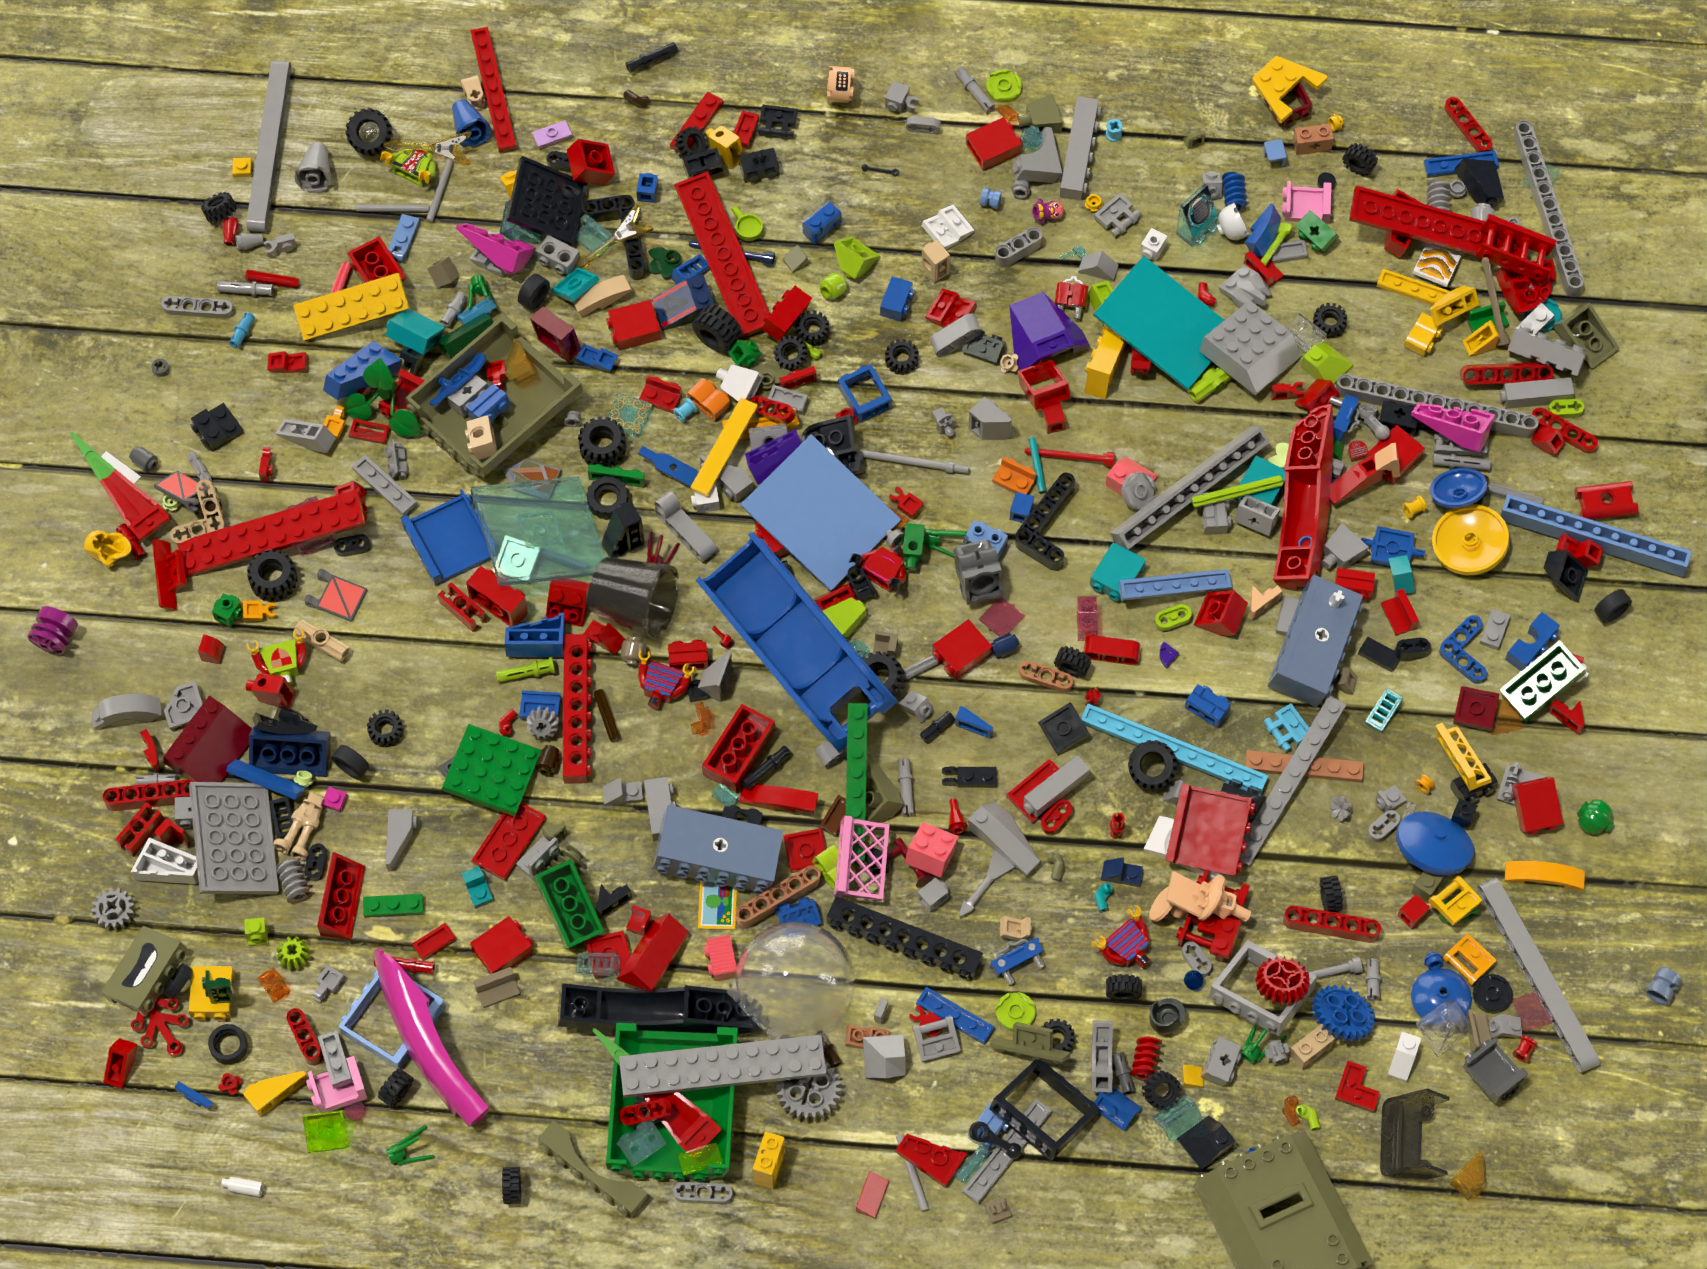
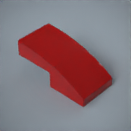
M286 351L269 353L267 370L277 373L307 372L308 354L306 352L288 354Z
M144 729L140 732V735L148 748L143 752L149 764L158 773L160 771L159 756L148 730Z

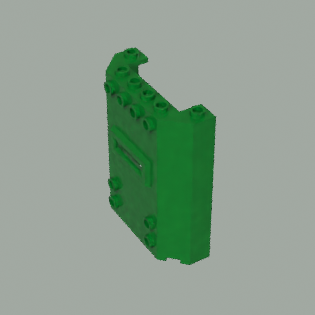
M616 1023L615 1044L630 1055L644 1054L647 1051L655 1053L738 1044V1028L717 1027V1034L642 1031L638 1030L637 1024ZM614 1059L606 1155L607 1169L612 1172L632 1176L634 1179L652 1177L655 1180L673 1178L675 1181L693 1179L696 1182H704L705 1179L710 1180L729 1175L735 1086L679 1092L706 1112L722 1128L692 1158L676 1142L663 1123L645 1121L633 1125H624L619 1118L620 1110L636 1102V1096L623 1098L620 1066Z

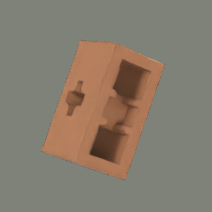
M1330 124L1294 129L1293 144L1296 155L1332 150L1334 138Z

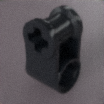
M854 566L850 567L847 572V583L850 584L856 600L862 602L870 597H877L876 590L864 570L860 566L857 569ZM858 575L860 578L853 579L851 576Z

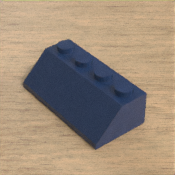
M253 727L249 734V764L270 773L296 774L298 771H308L313 776H327L331 732L313 731L303 734H276Z

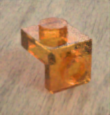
M703 701L695 703L699 721L690 724L693 735L703 734L711 729L709 718L712 717L708 707H704Z
M274 967L265 971L257 978L274 1003L290 993L283 978Z

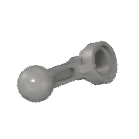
M1371 404L1360 405L1359 414L1364 419V423L1375 432L1377 439H1387L1390 435L1389 428L1382 425L1375 418L1378 408Z

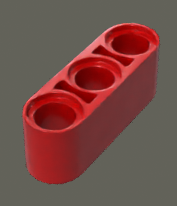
M1088 635L1085 638L1083 652L1091 660L1136 665L1139 662L1141 645L1133 640Z
M299 1008L289 1010L286 1019L305 1061L309 1065H318L323 1059V1054L303 1011ZM295 1017H301L299 1022H292ZM303 1034H309L307 1039H300ZM311 1051H317L315 1056H308Z

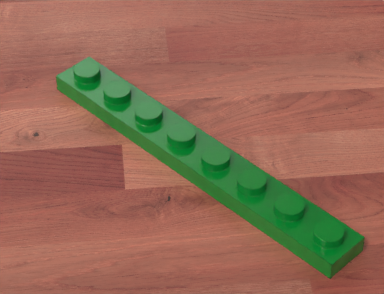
M848 703L846 816H852V819L865 821L868 703ZM854 825V832L858 837L865 833L862 826ZM864 837V838H862L861 840H862V842L865 844V837ZM858 842L852 846V850L857 856L865 851ZM865 854L859 858L861 861H865Z

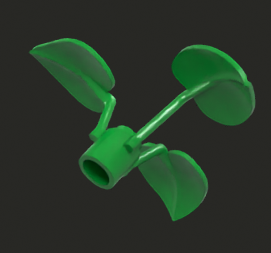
M379 357L363 373V378L370 387H378L377 393L367 402L364 395L360 393L350 394L342 402L344 411L353 419L367 420L372 415V408L369 404L378 396L382 399L391 398L390 415L392 418L389 420L390 428L401 436L411 437L420 434L423 430L412 412L406 409H399L394 413L396 397L394 392L397 389V383L393 380L387 365Z

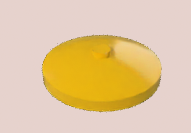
M1472 504L1464 508H1455L1444 514L1437 522L1432 535L1433 550L1438 561L1454 573L1461 575L1482 574L1496 567L1505 557L1509 547L1508 528L1503 518L1488 507Z

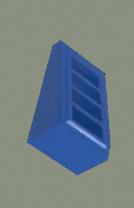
M699 254L673 269L671 279L678 284L685 279L703 275L710 268L707 261Z
M960 706L956 715L955 725L984 737L992 738L993 727L967 708Z

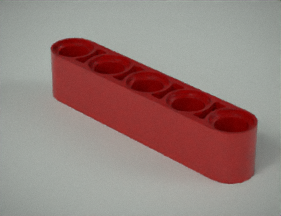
M1541 362L1465 365L1460 370L1462 380L1471 385L1549 380L1554 375L1552 367ZM1548 368L1547 374L1540 376L1541 369ZM1510 369V375L1503 377L1504 370ZM1529 369V374L1522 377V370ZM1470 370L1473 371V376L1466 379L1465 374ZM1492 370V375L1489 378H1484L1485 371Z
M187 779L112 787L106 789L102 797L110 811L141 809L146 802L152 807L175 805L176 797H190V793H187L189 784L196 781ZM170 791H176L175 794L171 796L167 795ZM151 793H156L154 797H148ZM136 795V798L129 800L130 796ZM117 797L115 801L109 802L111 798Z
M1289 906L1285 910L1283 924L1289 929L1367 943L1376 942L1381 932V924L1374 919L1300 906ZM1288 915H1295L1297 919L1291 920ZM1313 918L1317 923H1310L1308 919ZM1328 922H1334L1337 926L1331 927L1328 925ZM1353 925L1356 927V930H1350L1347 926ZM1367 929H1374L1376 933L1371 934L1367 931Z

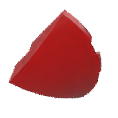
M1553 259L1544 261V267L1550 268L1551 272L1543 283L1504 267H1501L1495 274L1503 295L1517 314L1535 309L1550 295L1552 283L1555 280Z

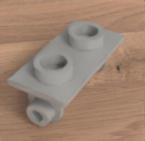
M392 439L385 448V457L388 458L387 473L390 474L393 480L395 477L405 479L408 474L406 462L399 461L406 459L404 446L402 443L394 444V439Z

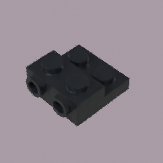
M224 402L210 411L205 409L191 417L192 424L190 426L193 432L200 434V441L205 448L209 447L212 452L244 433L242 427Z

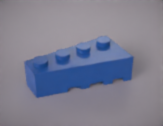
M372 341L326 374L323 391L336 400H340L350 394L357 393L358 389L370 388L363 378V373L379 357L389 368L392 377L395 378L400 372L402 359L375 341Z

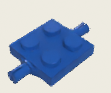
M1377 526L1373 540L1361 537V540L1368 547H1371L1370 563L1389 566L1388 558L1407 555L1410 562L1412 556L1424 558L1425 550L1414 548L1413 540L1415 533Z

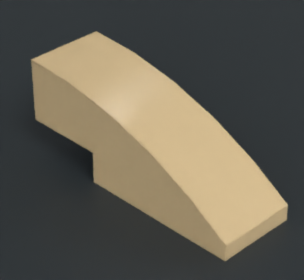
M620 275L593 285L573 303L578 313L584 317L597 308L604 309L631 292L632 288L626 276Z

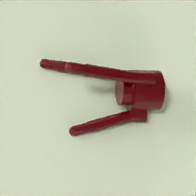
M650 532L647 561L645 564L646 569L655 574L665 571L667 564L677 551L680 543H676L666 560L663 561V557L659 553L664 536L660 535L655 554L652 555L653 532Z

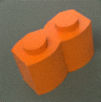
M702 378L687 393V398L714 421L730 407V397L724 391L720 392L717 390L715 384L710 380L707 381Z

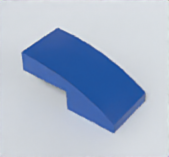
M583 344L576 362L591 368L611 372L618 355L603 348L598 350Z

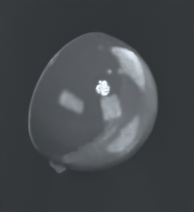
M784 922L765 929L750 941L738 961L735 979L730 982V988L726 992L735 1002L741 1000L738 1005L749 1016H752V1020L762 1030L769 1028L766 1034L771 1040L822 1035L838 1025L848 1012L854 995L855 975L852 961L845 947L830 932L807 922Z

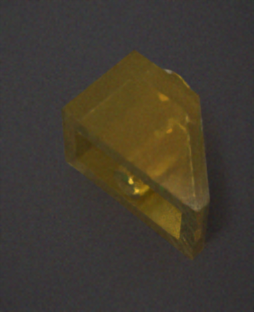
M517 338L514 339L505 361L507 368L505 374L509 381L513 380L518 385L535 376L536 373L522 343Z
M1480 1150L1452 1178L1450 1183L1468 1201L1473 1196L1477 1198L1484 1190L1482 1188L1485 1181L1483 1153Z

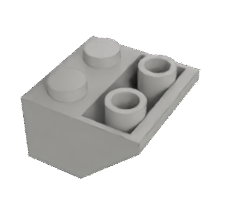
M984 396L969 411L968 429L981 440L1009 439L1011 437L1012 418L1007 412L1001 411L994 401L988 400Z

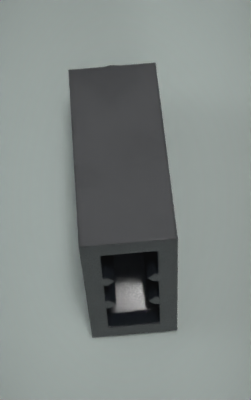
M1463 158L1455 167L1456 173L1477 204L1486 203L1490 204L1491 208H1495L1504 199L1495 161Z

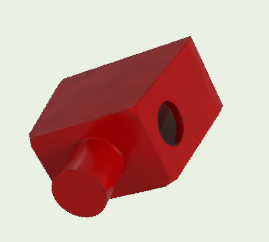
M259 673L255 681L248 680L245 687L246 691L254 693L259 702L275 707L282 705L289 708L295 692L283 676Z

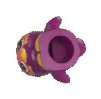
M1041 198L1037 199V203L1032 208L1033 218L1038 220L1040 225L1044 224L1045 219H1060L1064 213V208L1060 202L1051 201L1044 204Z

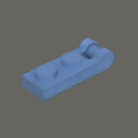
M401 215L388 247L393 258L399 262H404L420 223L419 218Z

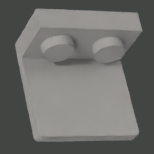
M542 837L516 863V866L534 881L532 876L545 871V867L549 866L552 860L556 861V856L561 854L558 839L554 837L549 842L545 837Z

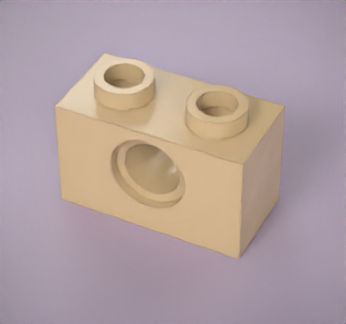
M938 240L927 243L922 249V268L934 283L950 273V254Z
M488 415L467 421L465 434L467 440L470 441V443H467L470 454H474L480 460L490 457L497 452L494 429Z

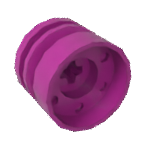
M42 606L36 617L37 623L32 625V630L29 631L27 638L38 648L61 655L69 644L67 637L73 636L78 623L72 616L59 609Z

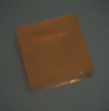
M999 105L996 111L1007 121L1018 120L1019 114L1009 105Z

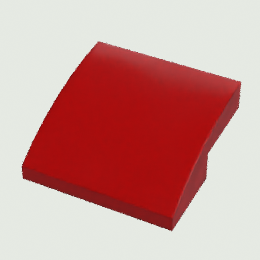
M942 288L925 318L945 328L964 315L973 314L977 304L975 301L959 297L957 292Z

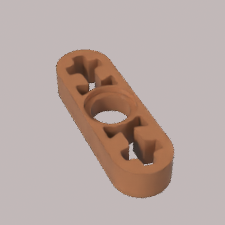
M1025 661L1019 667V675L1023 680L1060 692H1068L1073 687V678L1068 673L1031 661ZM1027 668H1031V672L1026 674L1025 670H1027ZM1036 670H1039L1037 677H1035ZM1049 673L1052 678L1044 681L1041 679V674ZM1064 679L1067 680L1065 686L1061 685Z

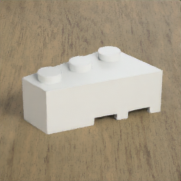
M148 838L131 870L134 879L139 881L197 884L199 881L196 856Z

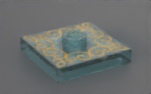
M618 392L607 417L610 418V421L616 420L617 425L620 424L625 433L640 437L653 409V404Z

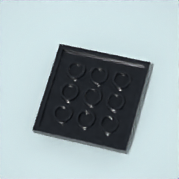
M522 156L519 159L506 221L542 236H551L572 247L575 244L588 183L573 181V176Z

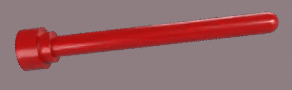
M1029 447L1025 449V454L1031 455ZM1038 448L1039 456L1102 462L1106 467L1114 466L1115 452L1098 455Z

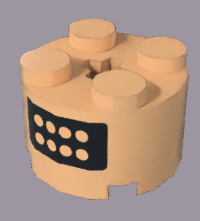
M829 66L827 102H852L853 87H850V84H853L854 69H851V67Z

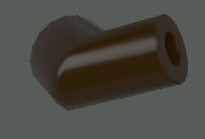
M626 90L623 94L624 98L641 108L647 107L650 103V99L646 95L641 98L630 90Z

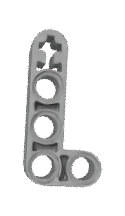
M668 491L654 502L658 518L699 561L704 562L717 551L714 542L680 508V502L672 491Z

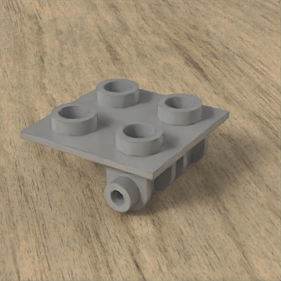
M1514 762L1513 765H1506L1497 800L1515 805L1512 784L1545 776L1521 768V764Z

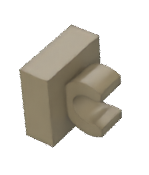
M1343 667L1342 671L1337 675L1339 681L1333 682V685L1337 689H1342L1346 694H1353L1357 676L1350 668Z
M1004 1197L985 1203V1209L992 1225L1011 1218V1213Z

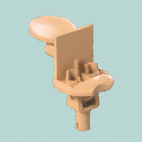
M1173 871L1169 886L1157 896L1152 904L1149 918L1154 922H1158L1169 911L1177 918H1181L1186 912H1189L1202 921L1215 912L1222 919H1225L1228 915H1233L1247 922L1251 915V910L1236 904V895L1224 890V876L1217 875L1209 883L1203 881L1200 885Z

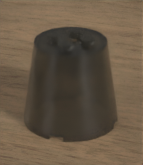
M606 557L600 561L593 573L588 590V608L592 613L650 640H656L660 637L659 632L661 629L667 628L676 606L679 587L676 586V579L679 578L676 567L666 564Z

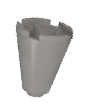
M314 142L309 146L294 176L296 184L300 188L302 186L307 188L308 192L318 193L325 191L331 184L328 149L326 145L320 142Z

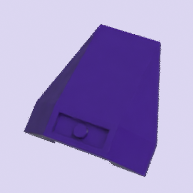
M1044 292L1009 305L1014 354H1017L1019 357L1017 365L1020 370L1037 365L1039 361L1069 349L1075 354L1090 348L1083 331Z

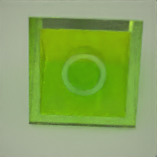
M343 1110L302 1115L308 1153L349 1148L347 1120Z

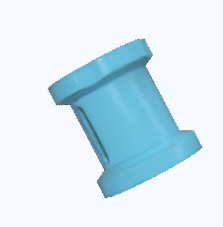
M1118 119L1109 120L1106 124V138L1110 142H1117L1122 137V122Z
M686 398L681 406L673 409L674 415L682 423L686 421L690 414L698 411L696 405L689 398Z

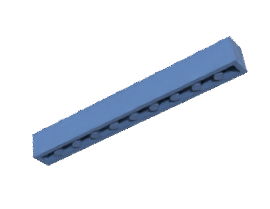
M1507 494L1501 512V517L1507 523L1558 539L1560 535L1565 533L1578 542L1590 539L1604 548L1603 553L1681 577L1685 574L1692 551L1509 494Z

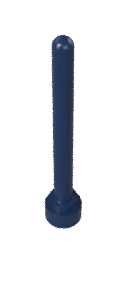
M691 240L689 242L691 248L701 249L698 241ZM742 250L745 258L758 260L764 263L765 266L773 267L775 252L767 251V253L763 252L761 254Z

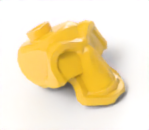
M96 530L89 533L86 537L84 551L109 568L113 566L117 559L129 555L131 544L120 533L109 534Z

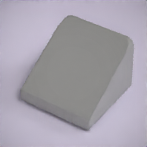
M1183 780L1172 782L1167 786L1163 798L1164 802L1174 805L1178 804L1181 786L1184 783Z

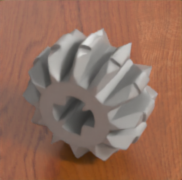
M539 706L537 711L532 710L530 715L527 716V730H531V736L536 734L537 739L541 736L545 740L548 739V736L553 737L555 731L559 728V717L555 716V711L549 712L548 707L542 710Z

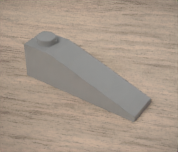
M994 802L983 805L968 818L969 830L1026 876L1040 864V860L1011 814L998 803Z

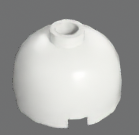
M1235 203L1228 205L1219 213L1218 220L1220 224L1216 226L1221 235L1225 234L1230 240H1240L1249 236V232Z

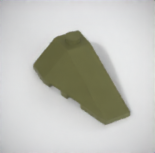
M867 751L865 821L878 823L893 817L904 803L895 786Z

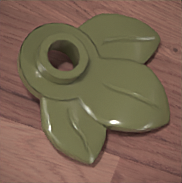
M775 358L765 364L757 361L753 366L754 371L764 375L759 385L764 390H769L773 385L780 384L779 378L790 374L789 369H780V365Z

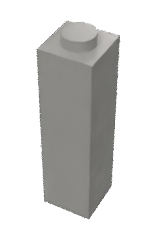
M1571 377L1504 384L1503 391H1500V400L1504 402L1505 409L1550 405L1554 400L1573 399L1574 396Z
M1077 755L1024 796V809L1037 818L1057 800L1064 797L1090 776V768Z

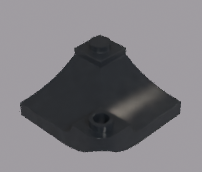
M847 415L818 422L804 430L801 436L802 442L812 434L855 476L866 474L864 458L858 444L853 416Z

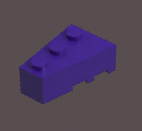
M796 429L745 453L748 467L758 485L803 443Z

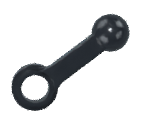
M976 1121L971 1124L969 1136L973 1141H989L1006 1151L1009 1158L1017 1159L1020 1157L1022 1148L1019 1144L1009 1143L995 1135L984 1122ZM982 1126L984 1134L979 1138L977 1131Z

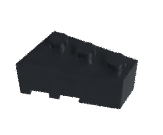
M631 501L622 503L614 509L601 541L607 555L613 560L645 545L642 518Z

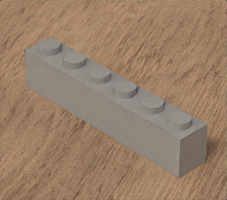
M1077 96L1060 187V197L1081 200L1082 193L1086 194L1088 183L1084 182L1085 178L1089 179L1090 168L1087 166L1088 163H1092L1093 152H1090V149L1094 148L1096 137H1093V132L1097 133L1098 122L1095 121L1096 117L1100 118L1101 107H1098L1099 99Z

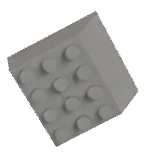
M1251 300L1204 337L1199 349L1203 355L1254 395L1262 391L1302 356L1292 332Z

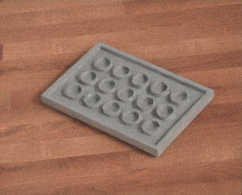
M191 782L189 790L200 894H277L279 888L268 788L255 783Z

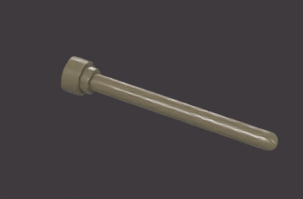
M1484 257L1482 265L1496 330L1499 334L1497 346L1509 344L1511 342L1510 336L1504 331L1490 262L1487 257Z

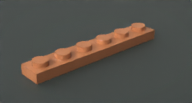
M1247 750L1245 766L1261 773L1281 775L1293 755ZM1315 757L1304 777L1362 783L1363 762Z

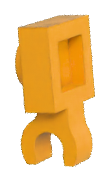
M339 405L336 406L333 416L327 415L323 423L338 440L346 424L345 420H343L346 412L344 407Z

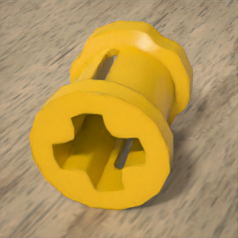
M1419 495L1409 503L1404 502L1402 509L1406 517L1410 519L1414 514L1426 511L1427 505Z

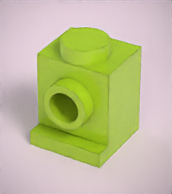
M265 918L244 919L245 936L248 940V946L268 944V926Z

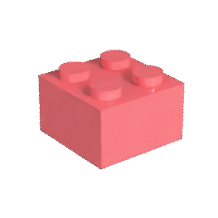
M922 822L908 847L905 863L941 878L955 853L959 836Z

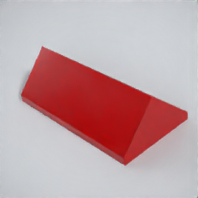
M335 852L331 856L317 927L320 936L349 940L352 935L365 865Z
M669 913L654 919L617 976V980L653 992L689 935V931Z

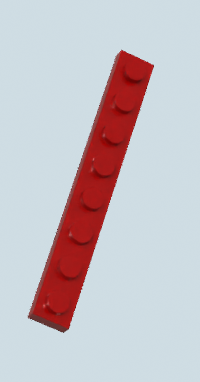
M488 27L470 30L498 151L503 152L517 149Z

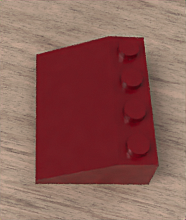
M208 696L163 756L164 764L185 778L195 780L196 782H222L228 774L226 771L227 766L235 759L239 760L249 746V734L252 728L225 705Z

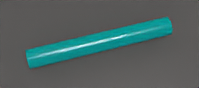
M1032 437L1028 441L1034 471L1037 473L1038 491L1043 493L1046 492L1036 438Z

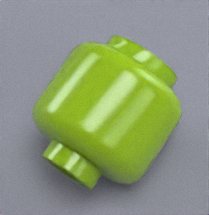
M833 272L820 282V293L823 297L831 300L837 299L847 290L846 279L838 273Z

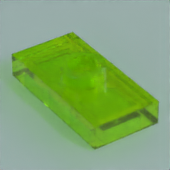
M716 1142L677 1154L683 1175L708 1168L709 1163H723Z

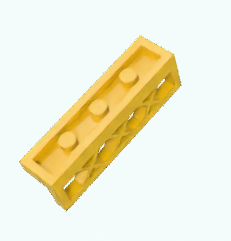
M1443 723L1435 725L1436 737L1468 789L1471 791L1491 783L1490 776L1459 727L1456 726L1447 730ZM1457 734V741H1454L1451 735ZM1459 748L1467 750L1465 755L1461 753ZM1467 761L1474 762V767H1470ZM1475 774L1483 775L1484 778L1476 781Z

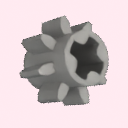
M1276 1040L1267 1045L1268 1049L1265 1050V1056L1268 1062L1273 1061L1274 1065H1278L1288 1060L1287 1056L1290 1055V1049L1287 1043L1282 1044L1281 1040Z

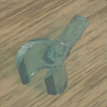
M1077 244L1070 252L1059 257L1060 260L1076 254L1078 258H1082L1086 252L1082 245Z

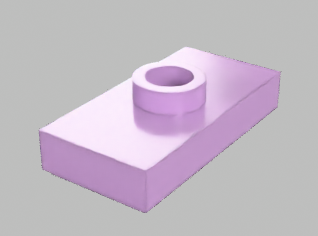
M566 120L536 130L532 132V136L538 149H542L572 138V133Z

